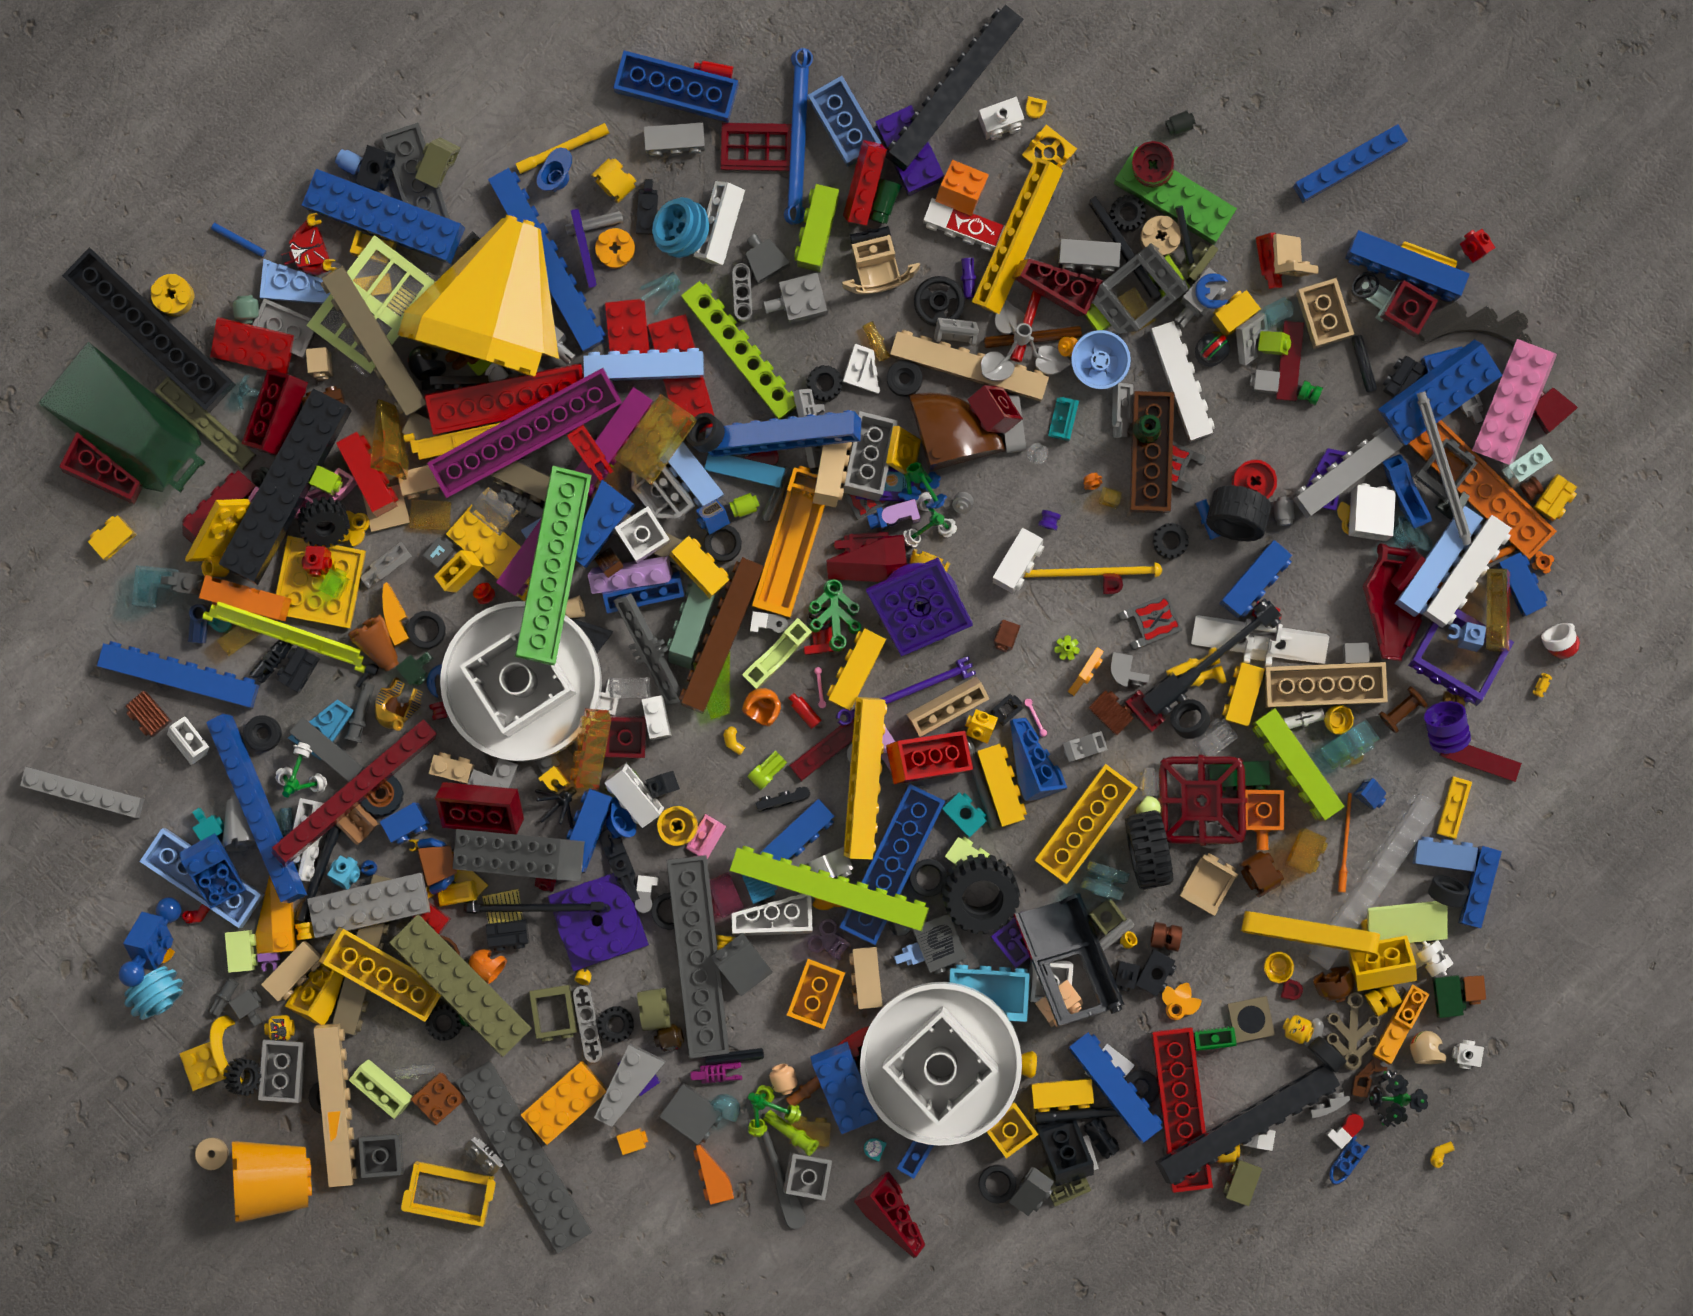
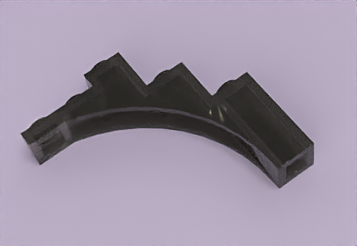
M1457 301L1428 318L1418 335L1424 345L1439 337L1462 332L1493 336L1513 347L1517 339L1532 344L1529 335L1523 333L1529 327L1527 325L1528 319L1519 310L1498 322L1496 320L1498 318L1496 312L1492 308L1489 309L1487 305L1467 318L1465 307L1462 304L1459 305Z

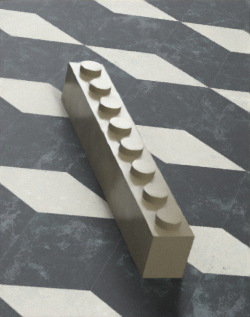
M373 874L371 884L391 880V878ZM386 922L359 928L357 937L383 951L385 943H382L383 936L388 934L390 924ZM345 977L332 1024L340 1023L341 1029H344V1032L347 1034L357 1035V1031L361 1032L364 1022L361 1020L362 1013L367 1011L369 1001H366L371 991Z

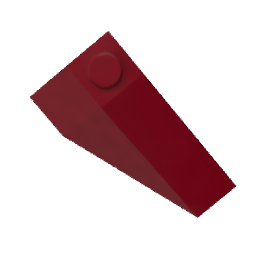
M904 535L884 536L874 543L862 545L857 550L847 551L827 559L828 579L870 582L885 581L895 570L907 565Z
M888 1171L865 1187L854 1202L865 1217L909 1255L916 1258L924 1248L925 1242L916 1222H912L908 1212L910 1211L909 1205H905L901 1196L903 1192L900 1185Z

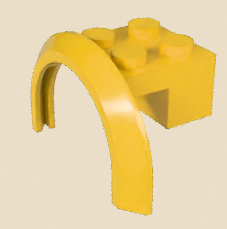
M227 1015L215 1019L212 1023L210 1042L179 1053L193 1091L226 1079V1076L223 1075L227 1073L225 1068L229 1064L224 1055L222 1039L225 1029L235 1025L234 1020ZM240 1077V1082L242 1084L244 1079Z

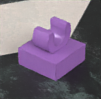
M280 952L257 954L258 962H263L261 966L262 971H267L266 966L268 963L273 965V971L278 968V964L274 960H281Z

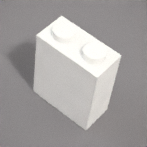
M1365 483L1358 484L1351 490L1349 536L1387 541L1393 537L1396 491L1389 490L1388 487L1384 486L1370 487L1369 484Z
M656 696L642 699L649 738L657 740L671 737L664 698Z

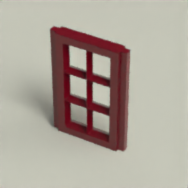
M722 123L721 170L790 171L792 124ZM729 134H745L744 145L729 144ZM749 134H765V145H749ZM785 135V146L769 145V136ZM728 148L744 149V159H728ZM749 149H765V160L748 159ZM769 149H785V160H769Z

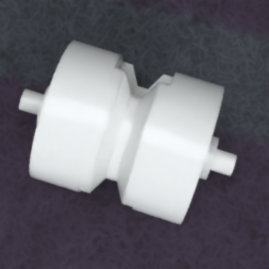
M1426 940L1423 941V948L1416 954L1422 963L1427 964L1426 970L1431 977L1439 973L1446 976V970L1453 962L1448 954L1443 953V946L1439 940L1427 943Z

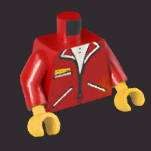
M313 213L307 216V220L292 235V240L289 241L292 251L281 254L285 265L296 262L297 267L303 270L304 273L318 276L337 268L331 267L332 262H335V260L329 258L321 232L317 226L314 227L321 224L322 221H315V216L318 214Z

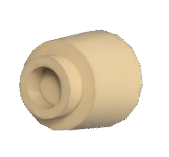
M579 595L569 599L567 602L565 615L569 618L585 617L584 604Z

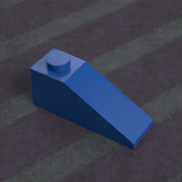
M1374 778L1365 779L1353 795L1372 810L1376 807L1380 808L1386 801L1384 798L1386 792Z

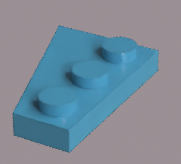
M336 700L313 718L310 723L334 742L354 713V710L341 701ZM293 735L288 737L297 745L301 742ZM312 751L311 754H312L313 756H315V757L318 758L319 760H322L319 756H317V755Z

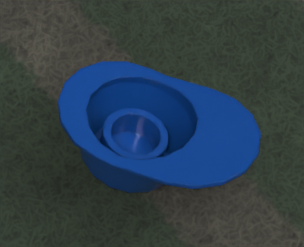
M560 147L548 155L537 175L536 182L539 188L545 191L552 190L556 192L568 184V171L572 164L570 151Z
M615 796L611 803V813L606 819V826L612 838L633 837L637 829L636 823L627 809L621 807Z

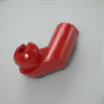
M201 904L198 910L183 912L182 919L189 924L200 923L210 908Z

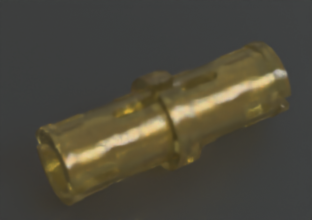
M874 321L863 325L862 328L870 341L869 346L873 348L878 361L882 362L890 358L883 343V336H880Z

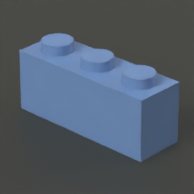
M1421 836V840L1415 841L1413 864L1475 872L1478 848L1473 847V843L1461 842V845H1454L1452 840L1441 839V843L1433 842L1431 837Z

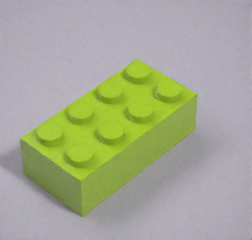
M816 184L815 189L811 188L808 200L811 206L810 208L806 207L804 214L806 226L801 227L799 234L801 246L796 247L794 257L798 267L821 272L839 200V189Z

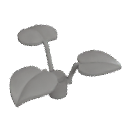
M1006 300L1000 314L995 316V326L1002 334L1013 333L1014 343L1005 358L999 352L987 353L981 361V371L983 377L991 381L1008 379L1014 371V365L1008 359L1011 357L1017 344L1023 346L1030 342L1034 357H1037L1035 366L1043 374H1057L1069 367L1071 362L1067 357L1062 356L1058 349L1052 346H1041L1037 353L1033 342L1034 337H1031L1032 328L1030 325L1023 323L1025 314Z

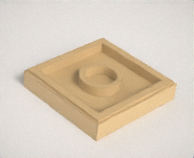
M400 484L391 486L399 499L396 502L398 507L379 517L372 513L363 496L367 516L370 520L371 532L411 523Z

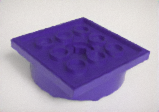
M939 557L926 563H912L902 566L890 574L885 581L866 589L872 604L901 657L973 626V622L960 599L958 587L953 578L945 571ZM916 599H917V601H922V602H924V603H923V604H917V603H916Z
M614 873L548 896L550 904L603 902L611 907L608 913H597L595 911L553 912L573 971L649 945L635 907V902H632L625 887L616 881ZM595 915H600L603 918L601 926H595L592 923Z

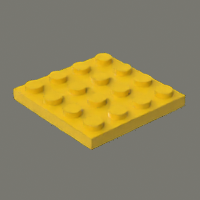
M288 536L276 591L277 595L292 599L287 617L351 629L366 551L330 544V547L327 549L331 552L332 567L329 569L328 575H321V577L316 578L309 576L302 567V557L305 556L306 546H310L309 542L306 543L302 538Z

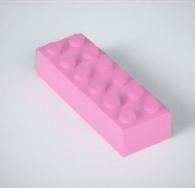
M1519 339L1516 340L1472 451L1508 465L1514 462L1556 359V353Z

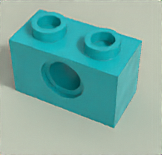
M959 792L942 810L970 838L986 822L985 817L987 815L979 807L975 809L970 804L972 799L966 793L961 794ZM961 809H970L971 817L969 819L961 818Z

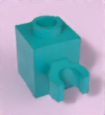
M197 808L192 812L199 821V824L194 826L193 830L200 841L214 833L217 837L224 833V821L220 816L211 815L207 818L201 808Z

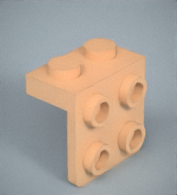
M1066 980L1058 987L1068 1012L1074 1014L1082 1009L1083 1001L1069 981ZM1044 996L1035 1005L1051 1027L1054 1025L1058 1027L1048 1000Z

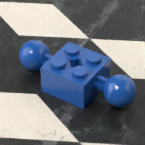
M167 897L160 900L156 906V915L145 912L140 913L123 943L132 960L124 963L119 969V979L125 986H138L144 979V969L154 971L163 962L164 955L172 946L174 940L167 924L176 921L181 915V905L176 899Z

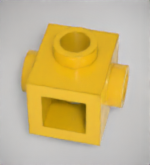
M976 709L973 716L969 715L965 724L968 727L966 735L988 744L998 717Z

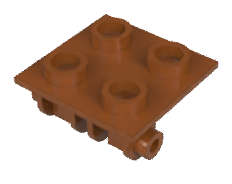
M440 1072L410 1099L437 1125L466 1098L448 1080L447 1076Z

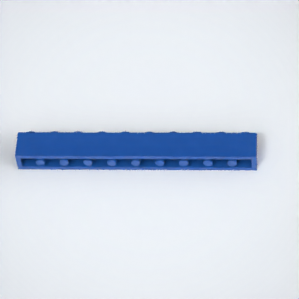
M507 168L489 178L488 180L507 215L516 217L517 221L523 223V220L534 222V227L541 229L549 291L583 352L586 353L604 343L603 337L606 335L602 327L595 325L593 320L596 317L592 309L587 310L584 302L587 301L582 291L577 292L574 287L577 285L576 280L572 274H567L565 268L568 266L563 257L558 258L555 252L558 248L553 239L551 241L548 240L546 234L549 232L545 224L538 222L536 217L540 215L535 206L530 207L527 202L530 197L525 188L521 190L517 184L521 181L516 172L511 173L510 169Z
M221 714L207 721L209 731L280 902L292 903L306 896L307 893L294 862L292 861L284 867L271 853L272 847L283 839V835L233 716Z

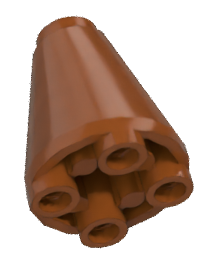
M380 614L374 618L367 619L362 623L363 626L361 628H356L348 633L351 642L381 669L384 668L387 672L399 664L385 619Z

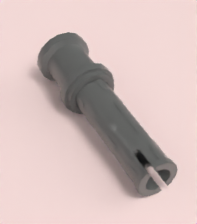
M362 682L353 718L349 720L348 734L344 739L362 743L361 735L363 728L367 725L365 718L375 685Z

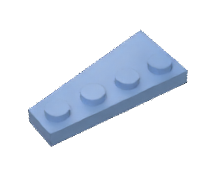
M263 259L261 299L323 304L330 293L326 294L322 288V278Z

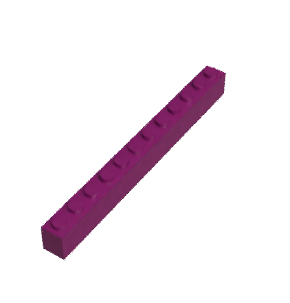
M634 387L595 441L605 455L609 465L612 464L614 466L620 458L618 454L621 449H626L632 441L630 437L633 432L637 433L643 425L641 421L645 415L649 417L655 408L652 406L654 401ZM582 459L575 471L592 475L588 497L592 498L598 489L595 486L598 484L599 479ZM599 462L595 467L603 475L604 479L602 480H605L609 472L604 468V464ZM541 519L496 582L516 597L519 594L523 596L528 589L526 584L531 576Z

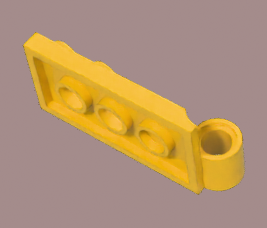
M249 499L215 501L185 558L186 562L203 561L201 569L204 576L225 577L228 575L229 570L219 565V562L251 504Z

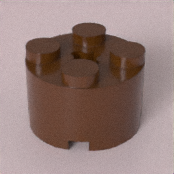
M1262 851L1239 863V867L1243 866L1241 874L1251 890H1257L1258 893L1255 895L1259 898L1279 887L1281 881L1284 880L1282 873L1276 870L1272 864L1274 860L1270 853L1264 854Z

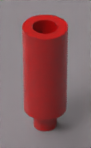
M702 61V63L695 62L693 69L732 79L734 66Z
M793 693L788 697L793 703L791 707L811 730L822 721L802 696L798 698Z

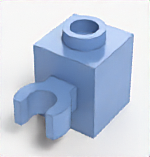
M1469 622L1462 628L1456 624L1449 626L1448 629L1454 630L1455 635L1449 634L1447 639L1451 641L1459 639L1457 647L1477 652L1483 646L1486 632L1485 626Z

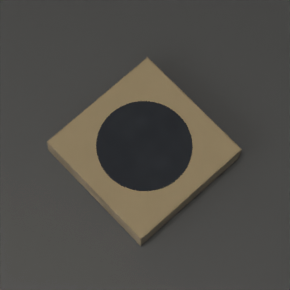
M1267 996L1227 1004L1231 1025L1235 1029L1236 1043L1275 1035Z

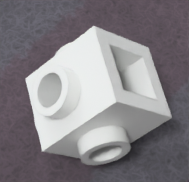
M1463 1040V1043L1457 1042V1046H1454L1452 1050V1058H1455L1454 1062L1459 1063L1460 1068L1471 1069V1066L1481 1067L1484 1047L1475 1046V1041ZM1468 1051L1469 1055L1465 1057V1053Z

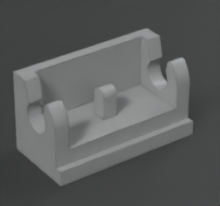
M938 318L934 339L936 342H940L941 339L969 342L971 346H975L979 329L976 322Z

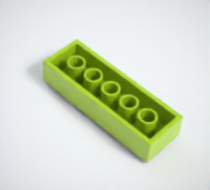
M1276 708L1252 723L1254 726L1252 731L1257 738L1264 740V748L1269 754H1273L1276 757V765L1281 771L1285 770L1288 774V777H1286L1287 781L1292 787L1295 786L1300 791L1298 793L1299 798L1304 804L1308 803L1312 808L1309 811L1315 820L1325 821L1345 807Z

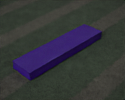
M579 209L570 210L589 288L595 287L597 282Z

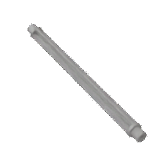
M1423 391L1417 393L1418 405L1454 516L1459 538L1462 539L1464 546L1472 543L1471 533L1431 409L1430 400L1427 398L1426 392Z

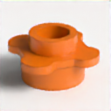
M1091 473L1083 478L1084 489L1094 490L1100 487L1103 483L1101 480L1102 476H1099L1098 473Z
M1538 551L1535 554V561L1531 566L1534 570L1538 569L1547 574L1551 571L1550 567L1552 562H1554V557Z

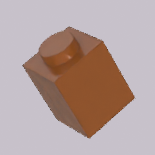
M1483 975L1461 977L1464 984V991H1462L1463 999L1469 1001V1005L1481 1004V1000H1486Z

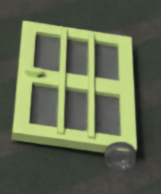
M375 235L347 271L391 345L398 338V331L404 311L432 286L437 279L429 271L426 274ZM330 293L306 326L352 359L354 363L351 367L367 378L376 366L373 361L369 363L364 356L363 351L365 348L362 344L358 346L352 336L355 333L352 327L347 328L343 322L342 317L344 314L341 310L337 311L331 302L334 298Z

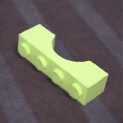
M797 618L775 644L742 674L743 677L755 689H759L813 634L812 631Z

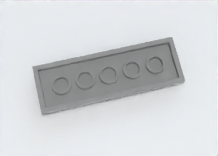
M423 873L307 899L315 938L333 935L338 927L351 931L431 912Z

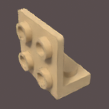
M1282 234L1273 235L1276 274L1295 277L1318 274V266L1310 265L1308 261L1302 262L1300 237Z

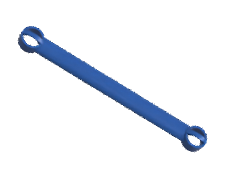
M806 48L794 51L791 56V62L794 66L788 207L784 211V218L791 225L803 222L805 214L802 204L809 66L813 61L812 53ZM799 52H802L804 55L802 65L797 60ZM792 207L796 208L795 220H792L790 217Z

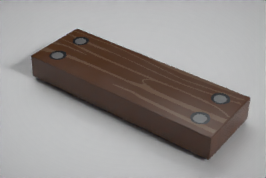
M611 547L594 558L607 578L624 567Z

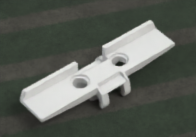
M1198 615L1195 617L1191 644L1219 649L1252 621L1251 619H1246V622ZM1261 624L1255 630L1273 632L1275 636L1250 633L1246 636L1245 642L1238 643L1229 651L1244 653V663H1250V659L1265 661V666H1272V657L1325 664L1329 636L1323 633L1282 628V624H1278L1273 629L1270 626L1266 628ZM1280 640L1286 642L1285 647L1282 649L1275 647Z

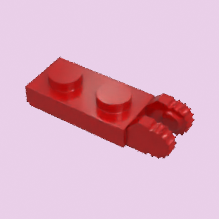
M581 425L567 435L570 442L589 469L593 470L599 481L604 479L601 472L595 467L599 462L604 464L607 472L610 474L614 472L606 461L605 455L584 425Z

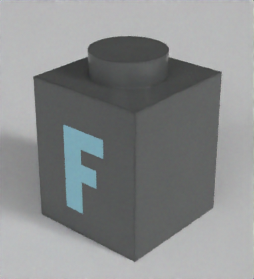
M438 537L423 556L441 569L454 554L455 550L452 549L454 544L446 538L441 540Z

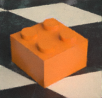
M952 160L940 185L935 201L972 216L989 174Z

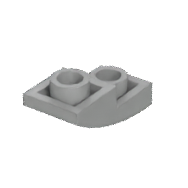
M1344 1092L1333 1093L1331 1098H1327L1328 1106H1325V1103L1315 1104L1313 1109H1309L1310 1117H1321L1334 1112L1350 1100V1097L1344 1095Z

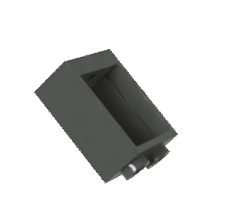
M1446 438L1442 441L1443 447L1468 465L1454 482L1457 489L1476 466L1477 462L1474 460L1475 456L1470 452H1463L1458 448L1460 445L1451 438L1448 440ZM1433 453L1414 478L1446 502L1448 497L1445 487L1426 473V470L1436 459Z

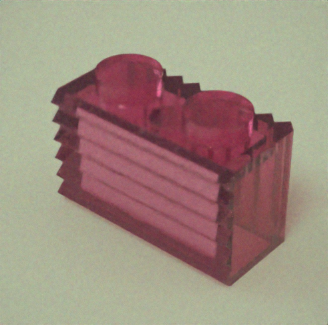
M729 872L710 880L711 897L713 896L716 903L713 905L717 916L721 915L724 918L744 909Z

